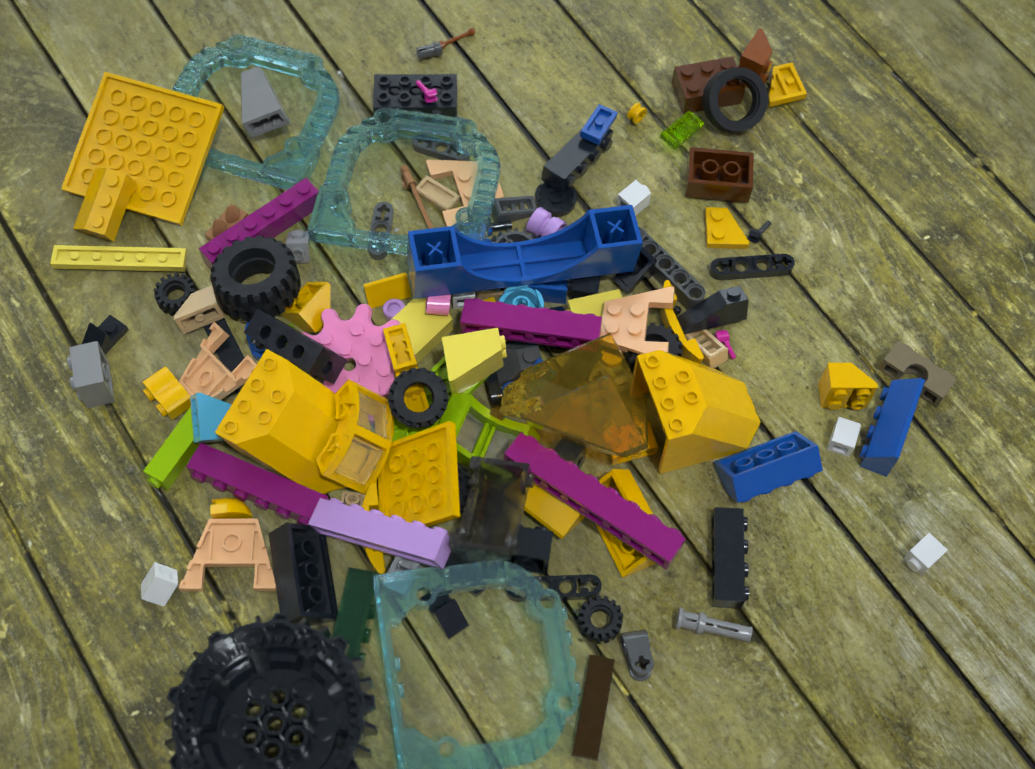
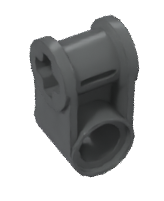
M646 629L621 634L622 650L626 657L630 676L636 681L647 680L651 675L654 660ZM641 663L642 667H646L645 670H642L637 664Z

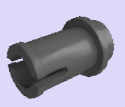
M433 41V44L416 47L419 60L436 55L439 57L440 54H443L440 42L436 43Z

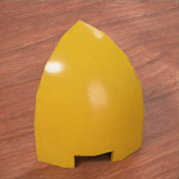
M237 498L212 499L213 504L210 505V515L213 519L253 518L251 509L245 502Z

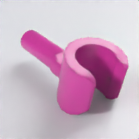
M420 80L416 81V85L424 93L427 103L438 101L435 88L428 90Z
M716 331L714 337L728 348L731 360L735 359L736 355L730 345L728 331Z

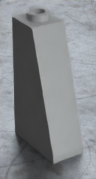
M257 66L242 72V124L252 138L290 124L288 115L261 67Z

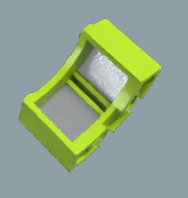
M452 393L439 424L450 421L456 425L457 462L479 473L483 471L488 472L489 477L497 479L504 485L514 484L520 474L504 464V453L520 432L526 436H533L538 442L540 435L530 424L520 423L505 417L501 421L491 416V410L477 401L473 395Z

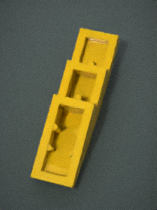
M402 323L384 328L383 332L396 377L403 371L410 370V368L418 369L406 324ZM415 384L406 390L404 402L408 409L413 412H423L429 408L423 385Z

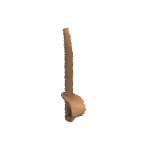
M402 165L400 168L402 172V186L405 190L411 188L428 229H431L433 226L417 192V183L413 179L408 166Z

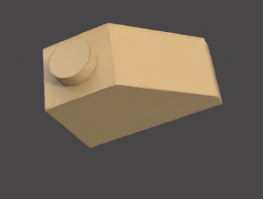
M212 285L191 293L174 315V320L183 334L225 318L223 308Z

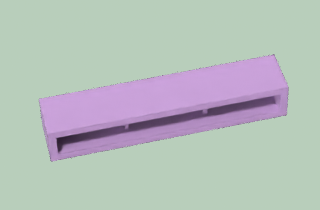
M320 498L308 523L319 534L442 570L454 545V541L448 536V531L443 528H427L425 524L418 521H413L412 523L405 522V519L397 515L387 517L378 510L371 509L369 512L357 504L344 505L342 501L335 498H330V500Z

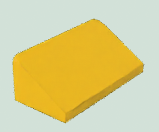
M405 272L363 285L367 303L371 308L383 306L390 299L403 300L411 297L409 281Z

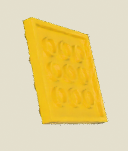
M448 421L392 442L386 462L378 476L379 511L385 516L397 515L405 519V522L412 523L413 521H418L427 527L460 517L455 423Z

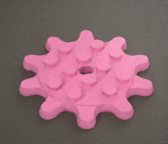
M360 304L356 308L354 316L349 320L340 319L334 309H325L321 314L323 330L317 335H310L306 332L302 333L348 359V361L355 360L356 367L352 371H347L344 366L334 384L326 380L324 384H321L336 393L350 379L378 395L388 398L389 389L396 378L383 329L401 324L398 320L392 319L382 326L374 325L371 321L372 308L368 304ZM366 415L368 424L373 425L372 418Z

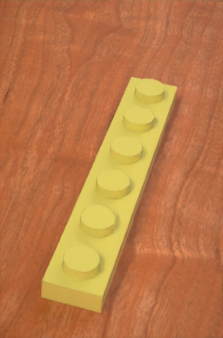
M54 245L50 265L53 269L185 272L188 253L186 248Z

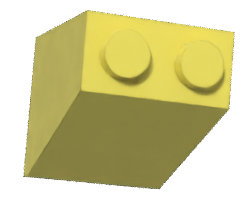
M498 328L442 337L451 393L461 394L504 366L503 358H507L504 335L499 336Z

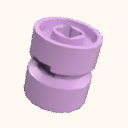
M539 207L530 217L526 231L533 233L535 237H543L567 227V223L558 217L552 218L550 212Z

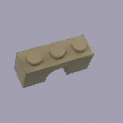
M900 341L895 344L878 369L893 380H899L906 374H913L918 378L925 379L920 398L935 408L938 407L957 380L950 372L941 369L932 363L930 359L921 356L910 346Z

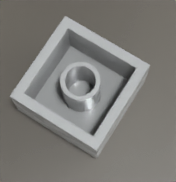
M98 341L69 347L70 356L67 357L69 369L73 371L70 383L73 391L76 390L79 401L83 400L87 408L115 402L109 361Z

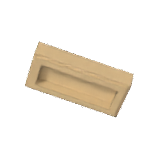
M427 175L416 186L420 198L441 211L453 209L461 200L460 195Z

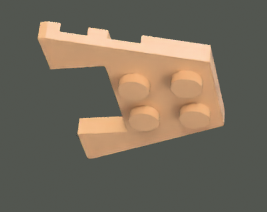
M426 160L430 178L439 179L452 175L458 194L461 196L463 207L442 211L446 227H455L461 222L466 223L475 214L483 213L490 209L493 198H504L492 162Z
M674 287L605 301L600 344L624 352L629 350L640 355L656 350L669 352V342H650L645 340L649 308H673Z
M213 322L209 328L212 332L207 340H202L200 353L196 359L192 358L179 383L190 396L195 393H203L221 400L245 384L257 363L247 355L231 372L214 355V352L229 335L218 324Z
M209 519L197 544L196 553L188 564L187 573L179 584V590L181 592H203L205 567H255L254 591H277L258 519Z

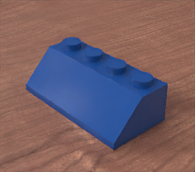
M925 379L892 380L888 388L883 387L879 397L882 400L881 406L877 405L872 417L876 419L875 424L870 425L866 434V438L869 439L868 444L863 445L859 457L863 458L860 467L885 477L888 476L900 457Z
M797 431L713 462L727 494L737 503L747 502L752 497L768 494L773 489L792 485L797 480L813 477L816 473L823 471L818 445Z

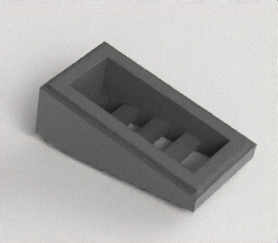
M533 196L493 198L490 206L494 223L531 217L535 210L538 209Z

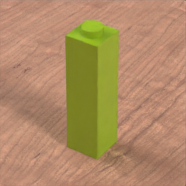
M191 407L143 470L148 479L147 483L156 489L160 487L167 491L170 489L200 444L194 443Z

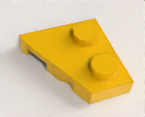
M793 63L774 66L771 75L768 106L772 107L806 99L807 92Z
M706 207V248L748 249L749 241L728 208Z

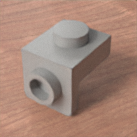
M294 230L288 232L286 246L292 251L296 263L310 262V231Z

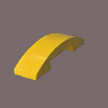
M664 281L662 288L672 287L670 281ZM674 294L673 308H674V306H675V304H676V301H677V297H676L675 294ZM660 308L662 323L665 325L664 328L668 329L670 327L673 329L672 334L677 333L679 336L678 341L682 342V357L701 364L704 356L696 339L686 340L673 308Z
M376 482L368 488L362 506L364 510L369 512L371 509L379 511ZM365 547L366 555L373 571L380 581L383 582L386 576L383 552Z

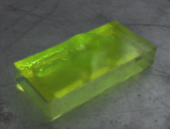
M687 111L661 132L660 138L676 150L704 126V122L691 111Z

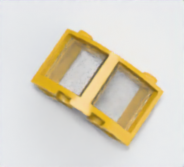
M348 379L333 395L336 404L335 419L338 420L336 433L330 435L325 447L315 460L321 475L365 495L370 485L377 481V477L388 457L394 433V416L389 407L388 399Z

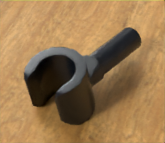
M767 221L759 230L751 228L747 239L751 242L759 243L762 234L771 225V222Z

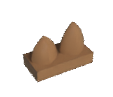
M230 204L221 216L214 220L213 225L205 234L208 241L214 239L247 217L248 213L236 205Z

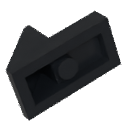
M642 246L634 271L616 273L612 279L626 293L630 294L644 277L649 279L652 277L657 260Z
M109 315L98 327L91 322L89 323L82 344L98 341L106 355L129 329L125 324Z
M442 585L421 597V602L448 640L469 627L455 598H450Z

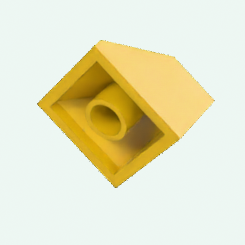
M307 282L300 289L297 298H294L293 304L290 307L287 306L280 315L305 332L316 333L323 329L321 314L325 309L330 308L331 285L328 282Z

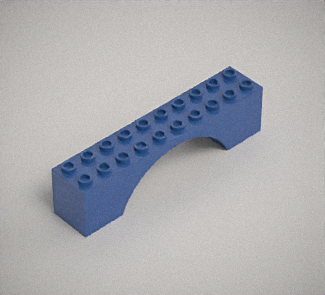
M633 205L588 210L577 221L559 231L521 242L491 243L479 241L465 236L454 226L408 231L407 265L414 299L632 272L636 266L643 241Z

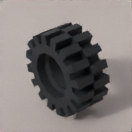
M174 273V277L171 274H167L168 278L166 280L162 277L160 278L161 283H156L157 288H154V296L159 308L165 314L169 312L170 316H174V313H177L190 294L196 292L192 280L189 277L187 278L185 274H182L181 277L179 273ZM178 289L184 291V295L179 299H168L170 292Z
M596 595L595 599L590 597L587 602L582 604L579 610L578 629L582 631L584 638L588 637V641L591 643L593 640L597 641L596 644H601V641H604L605 644L609 643L610 639L614 640L621 630L623 612L621 613L620 605H615L616 601L614 599L608 600V596L604 595V598H600V595ZM597 611L605 612L610 618L609 625L605 628L595 627L591 622L593 613Z

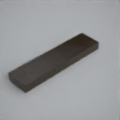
M590 654L572 752L574 757L598 761L615 659Z

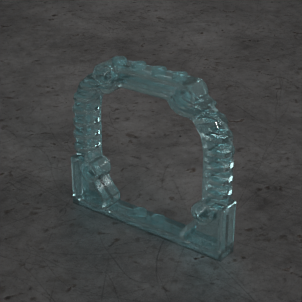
M240 34L231 36L228 41L217 42L216 47L201 49L199 54H194L190 61L185 64L183 71L178 76V80L173 85V91L197 97L205 81L213 72L224 66L245 68L254 64L297 76L305 87L318 92L316 103L299 136L288 138L284 143L285 149L266 157L263 164L240 158L234 154L229 155L217 149H210L204 166L288 190L305 178L309 180L321 155L320 148L334 123L340 106L338 87L331 75L324 69L323 59L309 52H302L291 47H284L273 42H266Z
M381 108L375 111L373 117L363 119L359 125L351 126L339 138L333 150L324 185L319 188L307 230L311 241L361 249L371 248L375 249V251L382 250L388 253L407 255L408 235L400 236L388 232L380 233L356 229L354 220L349 216L352 213V204L347 192L355 162L361 151L372 142L388 143L402 136L451 143L457 152L474 156L478 164V170L468 207H463L457 211L455 215L456 223L453 226L467 237L487 242L492 209L501 174V165L496 149L488 142L484 135L477 131V125L474 121L462 117L443 116L441 114L412 112L398 108Z
M498 560L444 567L443 570L428 567L373 575L372 583L398 769H504L531 763L544 756L553 748L564 730L566 718L577 711L579 705L578 697L581 696L579 681H575L573 672L576 671V660L574 655H570L569 646L572 645L571 633L569 630L566 631L565 621L568 619L565 605L562 606L560 596L555 590L544 589L540 581L523 567ZM497 588L507 589L523 597L528 616L534 622L541 624L551 682V689L546 692L542 701L544 716L542 723L531 733L516 739L460 747L458 741L452 737L445 736L435 742L421 734L416 728L404 729L400 699L405 698L403 682L398 683L397 673L401 672L399 656L394 657L390 628L399 627L414 608L419 610L430 609L436 597L441 595ZM421 590H426L431 598L426 602H422L417 598V593ZM541 598H549L552 601V608H544L541 605ZM560 698H566L569 701L570 708L568 711H563L559 708L558 701ZM444 743L450 744L453 748V755L450 758L442 757L439 752L440 746Z

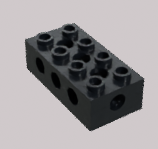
M374 74L373 111L375 123H458L457 74ZM420 80L428 90L435 88L438 101L427 103L424 93L416 85V81Z
M259 309L256 310L244 331L246 335L251 337V343L287 359L323 384L325 380L334 384L348 359Z

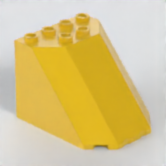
M266 349L214 433L240 454L286 479L324 495L337 489L348 488L321 475L315 460L325 447L330 435L336 433L338 420L335 419L336 404L333 396L335 393L287 359ZM359 411L357 425L369 430L366 415ZM353 439L340 466L357 473L362 467L370 447Z
M662 350L637 355L629 394L630 397L650 392L667 438L658 467L659 474L748 449L761 422L744 382L717 369Z

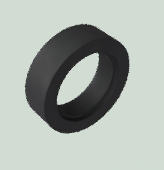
M737 67L722 70L708 81L704 89L703 109L707 119L720 130L727 132L748 130L758 124L766 112L768 105L766 86L759 75L750 69ZM731 79L744 82L752 95V105L745 117L737 121L725 117L718 104V96L722 86Z

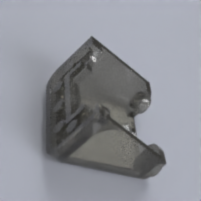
M472 456L469 468L474 470V474H472V478L468 481L470 490L461 525L456 527V533H451L449 547L454 561L474 563L510 560L513 555L518 553L519 540H517L528 491L529 488L534 486L535 474L531 473L529 463Z

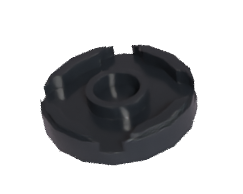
M543 183L536 189L535 203L537 208L542 207L550 212L552 217H563L574 210L577 203V191L573 187H567L561 193L547 183Z

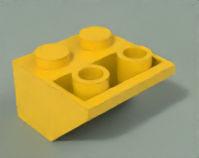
M828 363L818 383L821 408H829L830 410L841 408L861 410L867 408L878 389V384L853 363Z

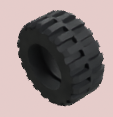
M249 236L245 237V240L234 241L230 247L226 246L222 250V254L217 255L214 260L215 263L212 264L210 270L212 286L225 312L230 313L235 318L240 317L241 320L250 321L257 309L274 317L275 314L279 313L280 315L287 306L290 307L293 304L294 298H297L300 292L301 279L295 257L286 244L281 241L277 242L276 239L271 237L266 239L264 236H256V238ZM271 273L269 277L259 283L241 284L242 281L253 274Z

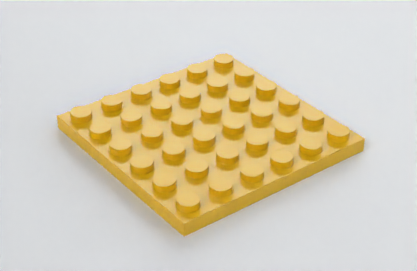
M104 72L61 190L85 198L95 169L109 168L128 174L136 181L126 210L182 226L225 107L216 102Z

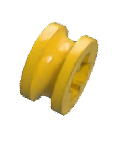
M636 103L629 110L627 118L629 120L633 119V123L638 124L645 117L647 109L645 107L641 108V104Z

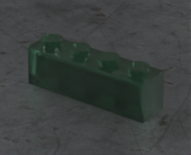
M349 567L332 638L341 635L349 643L346 654L347 659L361 657L364 665L366 653H363L365 643L369 644L372 629H369L371 619L375 620L378 606L374 604L376 596H381L382 581H380L378 572Z

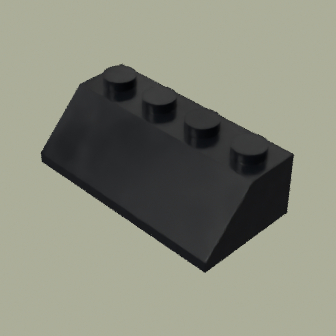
M288 522L270 532L269 540L280 613H286L290 623L298 624L304 617L308 618L311 626L339 620L326 535L317 533L311 526Z

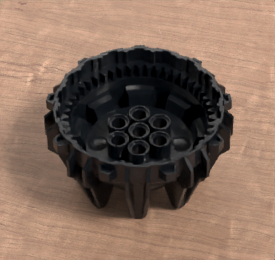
M275 613L272 620L264 623L260 616H256L255 623L241 627L237 622L233 623L234 631L227 635L218 631L214 632L208 637V648L203 653L194 651L193 655L196 659L186 672L183 670L179 671L180 676L184 679L182 684L169 690L167 700L174 705V713L164 717V723L172 729V738L164 741V745L170 751H175L168 760L172 769H360L355 759L372 757L371 749L362 746V743L367 735H377L378 733L376 725L365 721V716L376 709L374 695L367 693L373 687L371 678H359L357 673L364 667L361 657L347 659L346 654L349 643L341 635L331 639L329 628L325 625L320 631L312 628L308 618L305 617L298 624L290 623L286 613ZM279 694L285 695L283 703L279 705L273 704L275 696ZM253 707H261V712L258 716L249 717V711ZM298 709H307L305 717L301 719L294 718V714ZM279 720L283 722L280 730L270 731V726L274 721ZM249 734H258L256 742L253 744L245 743L246 737ZM303 735L304 741L301 745H291L294 736ZM272 747L280 748L277 757L273 759L267 758L269 749Z

